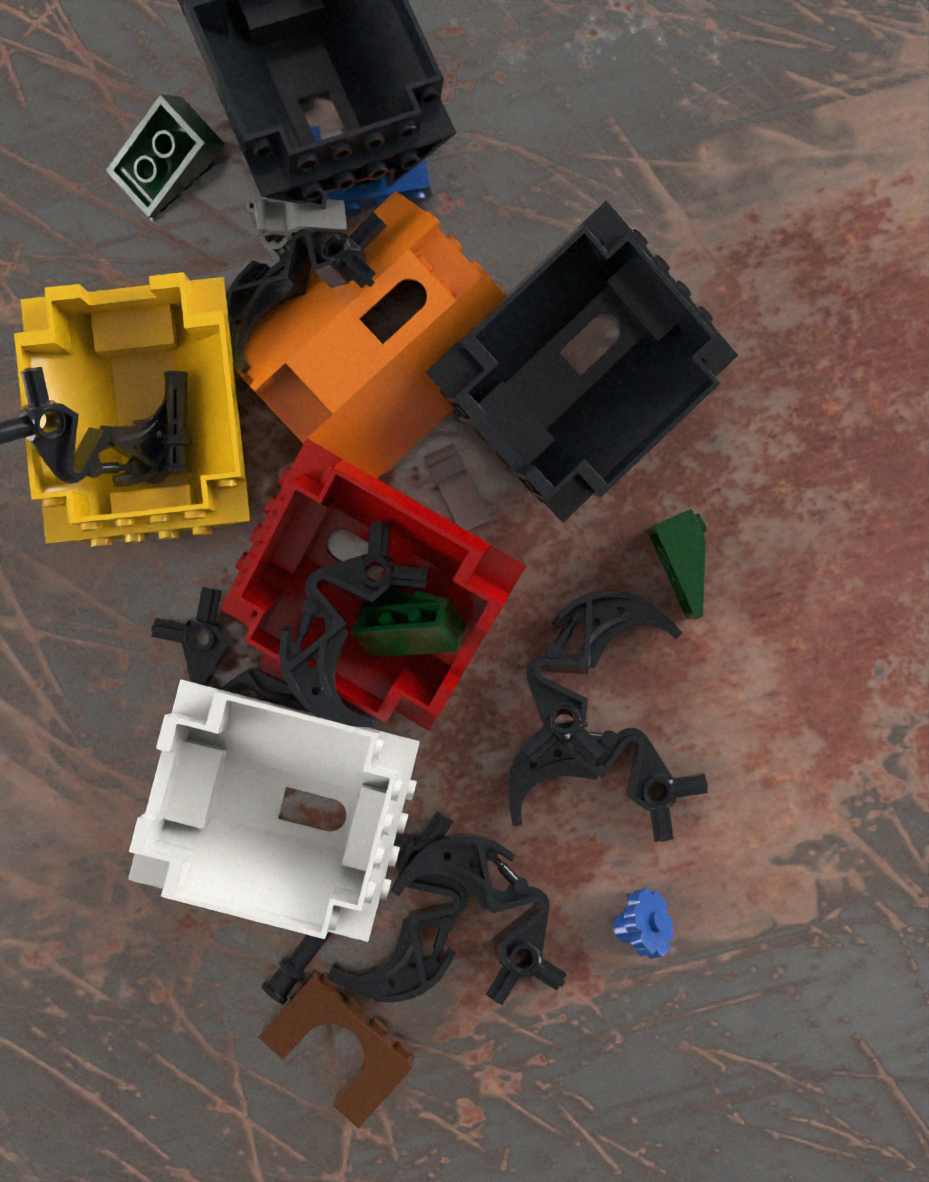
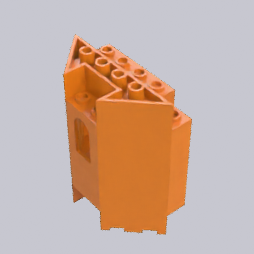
M397 191L392 193L373 211L386 224V228L363 250L366 254V264L376 273L371 278L375 283L371 287L365 284L361 288L351 280L348 284L331 288L311 268L305 295L287 299L269 310L251 331L245 345L246 360L251 367L249 371L244 374L233 363L234 370L303 444L306 438L377 479L383 473L387 476L456 412L439 392L440 389L425 372L507 295L499 285L494 283L488 272H485L477 261L473 259L469 262L461 253L464 250L463 247L452 235L446 237L440 231V221L430 211H424ZM355 227V228L348 234V236H350V235L355 231V229H356L357 227ZM405 280L419 282L427 293L425 305L382 344L360 319L400 282Z

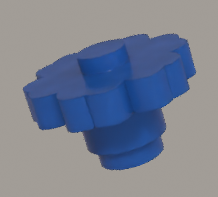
M648 888L635 890L628 895L629 906L625 907L624 911L614 919L615 935L619 941L631 944L640 956L647 955L650 959L663 957L665 953L670 951L669 940L674 937L673 921L667 913L666 901L661 898L658 891L651 892Z

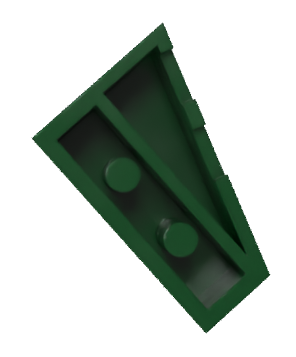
M393 586L390 593L377 605L372 606L362 602L351 634L370 658L458 652L467 624L449 599L419 591L413 594L405 592L399 586Z

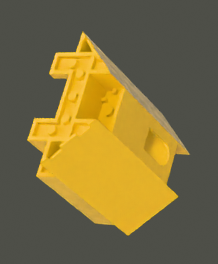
M184 272L149 276L150 285L88 292L80 284L46 287L44 288L45 297L20 299L24 332L14 333L22 410L23 406L28 404L21 371H24L26 368L42 367L49 400L61 403L79 414L75 452L89 427L99 429L101 425L132 426L134 421L146 420L154 415L161 406L165 395L164 372L170 370L188 372L187 436H190L192 440V445L188 446V467L192 468V473H169L168 477L158 484H150L144 481L129 487L114 486L112 476L126 472L119 471V473L101 474L95 478L86 476L78 483L68 484L55 477L34 446L25 437L31 500L42 503L46 544L91 542V547L112 545V541L125 540V543L146 541L145 535L159 534V539L179 538V532L191 531L193 536L213 534V529L250 521L224 277L189 280ZM45 414L41 417L40 420L41 428H43V426L46 423ZM107 448L98 453L101 463L118 462L119 464H126L130 460L113 448Z

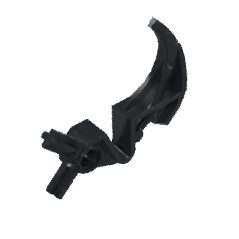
M374 212L350 236L346 233L329 234L322 232L309 233L306 230L300 231L293 237L289 250H285L280 255V261L270 268L266 263L252 260L239 273L226 293L233 363L241 372L246 374L251 368L245 356V345L251 331L269 310L287 299L305 295L311 266L331 288L348 284L351 280L361 288L365 284L371 287L375 283L371 278L376 273L366 264V254L363 250L386 228V224Z
M42 367L26 368L24 371H21L28 404L23 406L19 417L0 422V444L26 437L55 477L68 484L78 483L86 476L95 478L101 474L126 471L112 476L114 486L129 487L149 480L161 471V467L165 466V446L162 445L163 435H167L166 372H164V399L154 415L142 423L132 426L101 425L99 429L89 427L75 452L79 414L61 403L49 400ZM45 414L46 423L43 426V428H41L40 420L41 417ZM160 430L161 435L157 437V432ZM139 444L140 449L136 451V446ZM107 448H113L130 460L126 464H119L118 462L101 463L98 453Z
M383 521L371 522L367 554L312 572L306 580L305 592L308 599L302 605L303 615L296 631L297 637L294 644H291L293 626L284 625L282 629L279 658L283 675L299 702L318 718L322 717L337 723L366 728H374L375 718L362 716L350 711L344 706L337 693L334 678L335 666L341 648L349 634L347 630L349 627L321 594L320 587L323 584H328L372 606L377 605L392 590V586L426 589L427 568L394 565L393 558L388 556L390 523H384ZM373 566H379L385 570L384 577L376 582L366 578L367 571ZM313 618H324V635L302 652L300 646L304 636L308 634ZM314 659L316 661L314 667L308 666L309 660ZM315 687L320 688L319 695L313 694L312 691Z
M202 587L196 618H191L186 624L155 618L151 628V637L182 643L190 682L204 686L209 685L235 642L225 627L216 622L222 590ZM200 628L206 630L209 634V642L206 646L200 645L196 640V633ZM257 668L247 669L219 688L220 690L239 695L241 690L255 691L262 701L278 705L280 702H283L286 707L311 713L295 697L288 684L267 675ZM315 687L312 691L313 694L319 695L320 688Z
M605 590L583 595L569 603L556 615L551 623L558 629L571 619L568 626L563 628L555 642L546 647L545 655L533 659L527 668V682L544 726L520 748L533 763L557 741L560 744L570 742L592 766L607 753L584 728L587 725L588 698L540 675L541 673L588 674L589 668H595L610 641L620 632L633 626L653 625L666 631L675 640L682 635L683 632L659 609L642 600L641 597L627 592ZM617 609H624V614H618ZM598 620L600 625L594 626L592 622ZM585 623L584 645L577 653L568 657L563 648L572 636V630L576 624ZM559 715H569L573 719L574 724L570 728L563 729L557 726L555 719Z
M571 719L555 723L560 728L566 729L570 728L574 721ZM625 728L617 734L610 730L603 733L588 731L607 751L593 766L578 752L564 743L560 744L558 741L536 761L537 766L535 768L529 766L531 760L525 756L521 749L515 757L509 772L511 774L509 781V807L513 826L522 825L521 810L523 800L536 784L550 777L557 776L582 777L596 780L599 776L603 779L631 741H635L636 746L626 795L645 810L650 811L654 842H666L674 839L669 807L674 806L676 798L708 793L705 773L672 778L670 771L647 735L637 728ZM560 749L562 751V755L560 757H556L554 755L555 750ZM655 782H661L665 787L664 794L658 799H652L648 794L649 787Z
M437 811L421 837L415 836L409 841L402 835L396 834L393 846L400 847L397 860L399 875L411 861L409 856L412 852L421 851L428 843L446 835L454 822L452 819L448 818L444 813L442 814ZM428 874L415 878L406 887L449 896L454 900L450 903L409 911L408 917L403 918L395 950L389 959L376 971L364 976H353L342 973L332 967L328 977L344 988L361 996L374 999L377 1002H400L424 994L441 980L455 956L456 951L449 947L440 962L438 961L440 952L444 949L449 931L455 926L454 918L458 917L467 906V894L463 885L451 877L439 874ZM432 923L439 930L433 945L434 952L432 958L425 960L420 935ZM413 960L417 965L410 967L409 962ZM394 979L396 984L390 985L388 981Z
M456 833L435 839L425 845L424 849L401 872L390 890L397 896L415 878L422 875L439 874L451 877L461 883L476 899L482 909H488L491 913L533 903L532 907L492 938L497 959L503 965L486 992V995L493 1001L503 1005L519 977L525 979V977L534 976L556 991L560 986L564 985V978L567 974L543 959V947L550 909L547 895L541 889L529 886L525 878L518 877L506 862L503 863L497 857L500 854L513 862L516 854L489 837L472 833ZM446 852L450 853V858L448 860H445L443 858ZM471 860H475V867H470L469 863ZM487 861H493L497 865L498 871L510 883L506 892L498 891L492 887ZM521 949H526L527 956L524 961L515 963V954Z

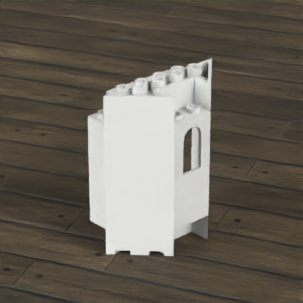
M180 679L172 713L164 715L156 749L162 751L147 809L143 815L137 818L129 852L135 854L128 880L163 889L161 897L310 936L325 939L327 933L331 932L368 942L379 900H386L391 880L385 879L388 866L395 867L400 847L393 845L396 834H403L408 814L402 813L405 800L412 801L417 781L411 780L420 741L371 728L337 723L322 717L318 718L309 712ZM286 787L339 801L346 810L345 823L335 831H326L280 819L279 814Z

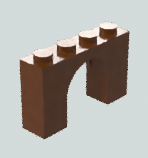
M315 969L262 1028L258 1038L284 1060L303 1037L315 1027L324 1024H338L350 1029L359 1038L363 1046L364 1062L354 1076L337 1093L333 1106L359 1128L413 1068L414 1058L411 1056L413 1052L402 1040L398 1039L395 1041L387 1034V1027L378 1018L373 1017L370 1019L362 1011L363 1006L355 997L350 994L346 997L338 990V983L329 978L328 973L323 972L321 974Z

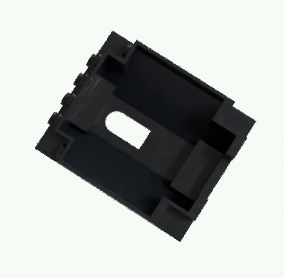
M178 0L261 197L326 209L327 192L334 190L344 191L351 188L355 183L367 179L377 180L384 177L389 189L456 134L455 128L441 100L444 77L408 0ZM328 92L346 132L316 142L298 101Z
M607 200L425 372L440 389L439 392L447 403L457 411V416L461 422H467L508 467L505 470L512 476H516L523 483L524 487L541 503L544 502L563 523L592 495L602 497L720 384L716 376L738 356L736 351L712 324L713 318L704 307L696 306L690 298L692 294L683 282L674 280L668 272L670 268L666 261L659 255L654 256L646 247L648 242L643 234L637 229L632 230ZM600 314L612 315L620 325L618 340L580 376L561 355L560 351L595 317Z

